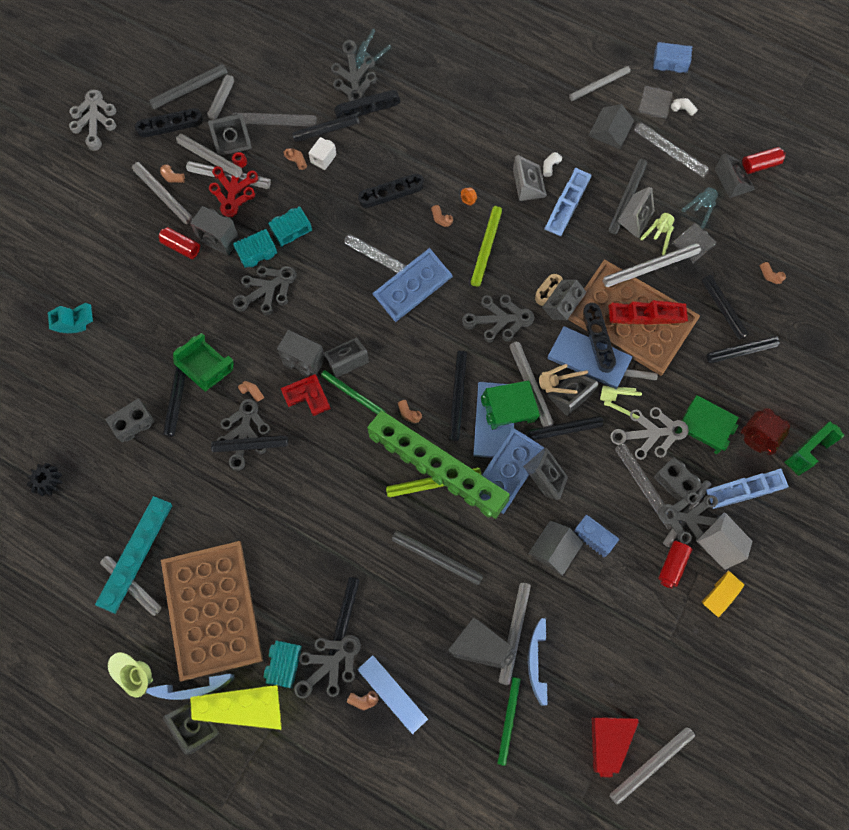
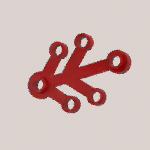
M236 152L232 156V162L243 168L247 165V158L243 153ZM216 166L213 168L212 173L214 177L219 179L226 188L228 197L226 199L221 193V188L217 183L210 184L209 190L220 201L221 213L227 217H234L240 205L255 197L253 188L247 186L256 183L259 177L255 171H249L247 178L239 182V178L232 175L230 183L221 167ZM218 187L216 191H212V189ZM244 189V194L235 199L236 194Z

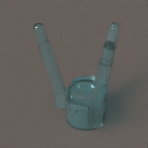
M375 29L371 30L366 42H362L355 57L356 67L358 68L363 64L364 58L370 56L366 49ZM388 45L373 58L374 61L385 54L391 46Z
M706 188L703 193H700L682 209V212H685L698 201L699 204L694 208V211H697L701 206H709L701 225V229H704L712 209L716 205L715 200L718 197V193L713 188Z

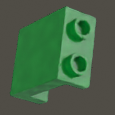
M202 333L192 337L188 343L178 347L173 353L174 364L205 392L233 371L234 360L229 356L223 358L205 342V335Z
M529 380L486 388L481 396L482 406L486 408L487 412L486 420L488 425H491L492 430L497 429L501 425L521 421L533 423L540 416Z
M696 395L681 421L687 424L688 435L714 448V453L718 454L721 450L725 451L730 443L728 438L730 434L733 435L737 430L738 425L736 422L739 417ZM678 426L675 433L680 434L682 428Z
M829 421L807 439L784 463L800 476L818 462L810 451L819 443L829 448L845 435L837 425Z

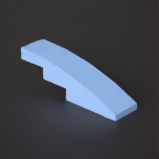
M575 168L545 227L546 231L560 237L562 236L591 179V174Z
M782 469L710 488L706 492L707 495L715 496L718 499V504L713 507L715 509L780 491L789 486Z

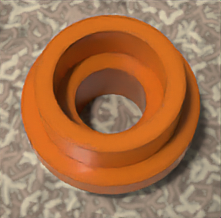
M470 187L461 190V199L465 204L472 205L477 199V194Z

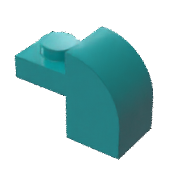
M84 303L74 309L59 306L49 311V329L61 333L85 331L86 325L93 322L91 304Z

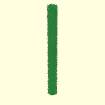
M326 370L322 372L321 377L378 415L381 410L386 413L385 410Z
M514 677L511 683L497 763L505 766L521 680Z

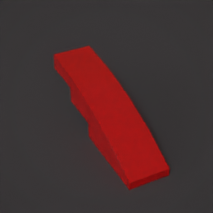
M652 300L650 303L632 301L630 304L611 303L608 305L610 323L672 324L688 321L687 308L684 303Z

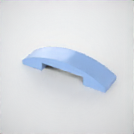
M544 618L540 619L536 625L528 650L529 678L533 692L540 705H547V683H538V641L546 640V619Z
M371 656L357 669L412 734L428 720L374 656Z
M234 674L209 677L210 686L173 692V685H162L147 688L146 693L164 699L189 700L194 696L209 695L217 692L235 678Z

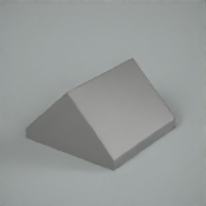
M517 155L514 161L513 173L519 201L546 197L540 165Z
M651 187L633 194L618 220L622 226L638 238L655 211Z
M723 513L697 540L724 570L747 560L752 545V540L726 513Z

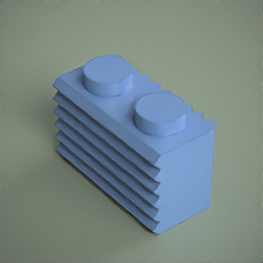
M658 42L655 49L653 68L661 71L674 70L677 73H686L691 63L692 46Z
M587 514L574 530V533L583 542H586V545L599 552V555H602V557H606L619 541V538Z

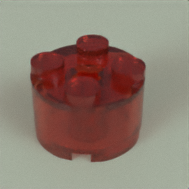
M765 408L763 411H757L752 415L742 428L741 435L744 434V442L753 450L759 453L765 451L768 452L767 455H772L789 435L790 425L776 416L772 410Z

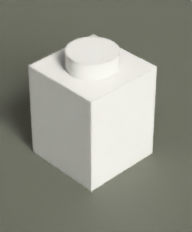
M321 137L309 151L310 162L326 170L337 155L334 143Z

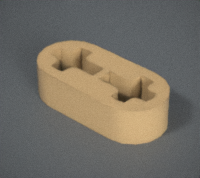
M550 275L537 290L535 300L539 305L543 306L560 281L563 280L560 275ZM557 281V282H558L557 285L555 284V285L551 288V287H550V286H551V283ZM546 292H548L547 298H540L541 295H544Z

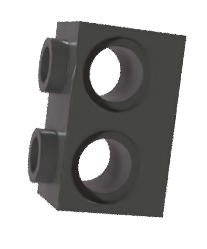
M561 280L542 308L552 320H568L586 294V291L577 280Z
M139 398L105 419L116 438L121 442L133 439L135 434L149 429L155 422ZM139 414H143L141 419L136 420ZM126 424L125 429L120 430V427Z
M675 457L654 476L677 501L683 499L687 492L696 493L703 486L700 483L699 477L693 473L691 474L686 469L685 464ZM668 469L674 470L676 476H671L668 473ZM683 483H687L690 486V491L683 488Z

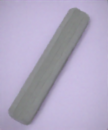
M226 75L207 113L210 119H217L234 83L233 76Z

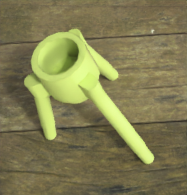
M663 213L640 239L644 240L656 226L658 230L654 236L655 240L661 232L667 231L662 255H665L671 232L674 229L672 226L675 221L674 217L671 214Z
M603 385L600 400L604 401L605 406H610L630 416V411L612 403V401H616L617 394L641 396L642 393L635 392L636 388L618 387L616 390L614 387ZM634 413L632 414L633 418L638 419L640 417Z

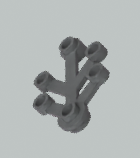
M347 40L343 43V50L348 55L350 73L343 69L339 63H334L331 66V70L334 75H340L351 82L352 89L344 85L341 79H336L333 82V86L337 91H343L347 94L349 101L356 100V96H360L358 99L365 97V91L370 84L376 83L377 77L374 72L367 73L365 81L359 87V80L368 68L374 67L375 61L372 56H366L363 64L357 71L355 60L357 46L353 40Z
M265 266L257 268L259 278L264 279L267 276L276 277L272 281L251 278L247 275L242 277L241 282L245 288L252 286L260 288L246 297L243 295L236 296L233 299L234 308L240 312L245 311L251 302L266 294L264 303L261 305V311L264 315H270L273 311L271 303L275 287L280 284V293L276 296V300L279 305H286L288 302L287 291L289 284L293 283L297 276L296 271L292 267L284 266L280 270L268 269ZM246 280H250L248 284L244 283ZM281 297L285 298L284 301H279ZM265 307L270 308L268 311H264Z
M508 295L501 296L500 305L507 307L513 315L506 314L496 306L490 296H484L481 305L484 308H488L495 315L475 316L472 313H467L462 318V325L468 330L474 329L477 324L497 323L491 330L485 331L484 340L486 342L494 341L495 336L507 323L515 322L510 329H505L502 334L503 340L509 342L521 327H528L534 322L533 312L528 309L521 310L511 302V298ZM507 299L508 303H503L502 300ZM489 300L490 303L485 304L484 301ZM526 315L528 319H523L522 316ZM472 318L473 321L468 322L466 319ZM510 333L511 337H506L505 334ZM491 334L493 337L487 338L486 335Z
M246 399L240 404L239 411L229 418H224L220 424L225 431L231 430L233 423L241 418L243 419L241 425L225 436L219 437L217 441L232 440L238 436V439H244L247 436L248 438H257V435L250 427L251 418L258 426L259 433L262 436H267L271 429L257 414L259 410L257 402L252 399ZM247 407H252L251 411H246ZM226 422H230L228 427H224ZM267 427L266 432H261V429ZM267 448L255 450L258 454H264ZM244 450L236 451L229 458V465L235 471H240L245 467ZM236 461H241V465L235 466Z
M687 492L685 497L676 504L663 505L658 512L659 519L663 523L672 526L681 543L688 544L692 536L689 532L683 530L678 520L685 521L696 537L697 542L703 535L697 523L712 526L720 517L712 518L699 515L708 507L713 508L718 504V499L715 496L707 495L702 502L687 513L679 512L689 503L696 504L699 501L697 493ZM693 494L694 500L690 501L689 497ZM712 498L713 502L709 505L708 500ZM671 511L672 515L668 518L667 512ZM686 534L687 538L683 541L682 536Z
M353 635L345 636L341 641L318 638L315 641V648L317 650L323 651L328 648L338 649L339 651L334 656L312 655L309 652H303L300 655L299 661L302 665H308L309 663L324 665L308 680H301L296 684L294 688L296 696L299 698L308 697L312 692V686L329 671L330 677L327 694L331 697L337 696L340 691L338 685L339 661L345 657V671L342 674V678L345 682H352L355 678V672L353 671L354 655L359 652L361 647L359 639ZM318 641H324V648L318 646ZM348 642H352L354 644L353 649L347 648ZM303 655L309 656L308 662L302 660ZM351 672L352 679H347L345 673ZM301 685L307 686V692L301 691ZM331 686L336 687L337 692L335 694L330 692Z

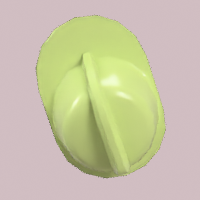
M116 653L110 657L108 662L110 676L130 696L135 698L141 697L146 692L148 685L153 681L150 667L145 662L135 661L125 653Z

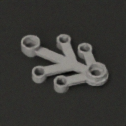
M98 90L87 92L85 101L79 107L74 106L70 109L71 116L78 119L90 107V111L78 122L72 121L69 124V128L73 133H79L82 127L89 122V135L86 138V144L92 151H96L102 146L97 136V120L105 125L109 131L116 128L113 119L106 118L97 111L99 106L105 110L108 116H113L116 113L114 105L104 102L102 100L103 96Z
M654 407L650 410V416L654 419H659L667 426L666 428H658L645 418L640 410H633L630 413V418L633 421H638L648 430L624 432L622 429H616L611 433V440L614 444L620 445L629 439L649 437L642 447L635 451L636 458L642 460L647 456V452L660 436L669 435L664 443L655 449V455L661 458L666 455L668 448L675 440H681L687 436L688 426L681 420L672 421L662 413L660 408ZM654 409L659 410V416L654 417L652 411ZM634 412H639L640 417L638 419L633 418L632 414ZM680 426L682 432L680 434L675 433V427ZM621 433L623 436L622 440H617L615 435ZM663 448L665 453L658 455L657 449ZM643 450L645 453L644 457H639L637 452Z

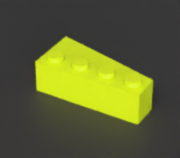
M277 685L191 697L192 720L281 730Z

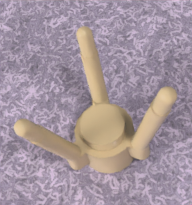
M564 364L550 371L542 372V375L539 377V384L547 393L577 394V390L555 387L558 386L559 380L588 374V371L561 376L554 374L568 366Z

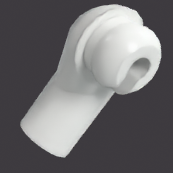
M676 99L671 104L673 111L685 109L691 116L698 110L689 99Z
M554 152L544 160L543 175L545 177L552 176V166L562 161L561 155Z

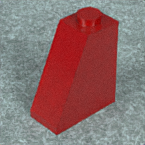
M592 718L593 770L600 773V777H613V773H619L637 728L638 719Z

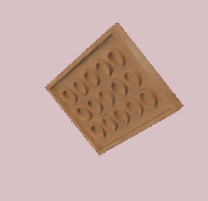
M604 259L584 288L586 294L568 320L587 331L583 310L588 303H596L601 309L612 347L633 356L632 359L662 376L700 315L687 308L688 321L685 323H610L608 305L611 303L630 304L632 301L650 303L652 300L678 302L635 277L610 287H605L602 281L603 278L622 269ZM589 309L588 313L592 314L593 321L595 312H592V310ZM594 325L591 327L592 331L595 333H600L602 331L601 327L598 325Z
M237 541L161 560L180 682L263 662L241 542Z

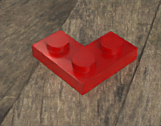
M316 374L280 388L288 407L306 400L313 416L331 409Z

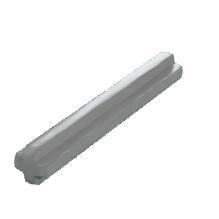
M105 556L100 562L110 574H112L117 565L109 556ZM133 580L128 592L151 615L156 616L162 608Z

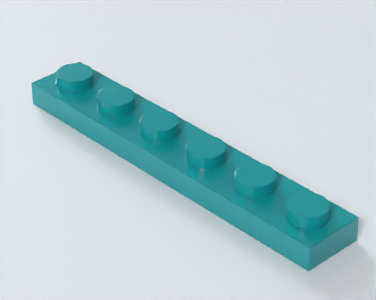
M153 496L95 604L97 607L116 614L172 508L171 503Z

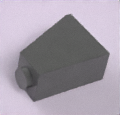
M474 617L448 650L455 658L502 669L506 665L509 666L515 658L514 648Z

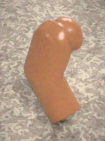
M289 148L284 151V156L288 160L296 162L300 170L307 167L303 154L300 151Z
M163 165L160 168V173L167 182L184 183V174H174L169 165Z
M439 205L433 206L431 210L434 221L444 227L451 226L453 217L451 215H442Z
M769 262L760 265L767 281L780 284L786 279L784 272H773Z
M243 381L238 386L242 394L250 392L256 402L265 398L259 388L253 383Z
M407 400L398 402L401 416L404 420L411 423H418L422 418L420 411L409 410Z
M370 691L369 694L359 697L351 693L347 703L361 710H367L378 703V694L375 691Z

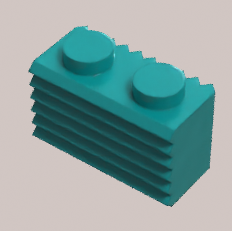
M301 207L292 208L285 215L277 216L269 222L271 232L281 247L312 231L311 223Z
M267 229L257 232V234L254 233V235L233 244L244 268L254 267L259 261L272 259L277 254L276 247Z
M276 641L275 645H271L269 650V657H271L270 666H266L264 671L266 683L293 688L302 646Z

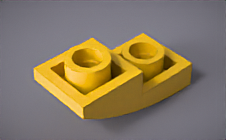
M728 570L715 584V588L706 596L702 603L719 617L737 597L745 584Z

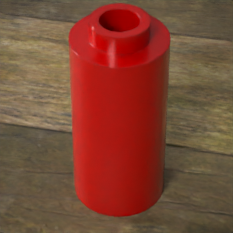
M775 147L744 157L742 165L746 173L751 174L782 164L785 159V153L781 148Z
M169 227L162 229L159 233L160 243L190 259H194L199 253L200 243Z
M673 541L658 577L661 585L670 589L673 586H678L692 552L691 547L684 543Z

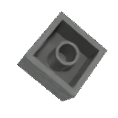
M202 206L190 222L200 242L226 256H229L235 248L234 242L240 241L233 220L227 216H220L212 208L207 209Z
M290 330L286 332L277 348L283 365L291 370L293 368L299 370V373L305 377L314 374L317 376L326 360L322 345Z

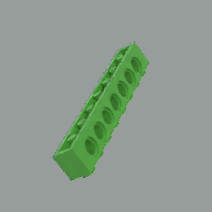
M381 410L367 427L371 440L376 443H382L390 453H397L405 463H412L420 473H427L434 482L439 485H445L452 494L460 495L470 506L475 505L481 509L480 511L489 518L492 516L496 519L509 502L510 494L384 411ZM388 432L394 433L392 436H385ZM403 442L409 443L406 447L400 446ZM417 453H425L423 457L416 456ZM440 463L441 466L438 468L432 467V464ZM455 473L457 477L452 479L448 475ZM472 484L474 487L472 489H466L464 488V485ZM486 494L490 496V499L482 500L480 496Z

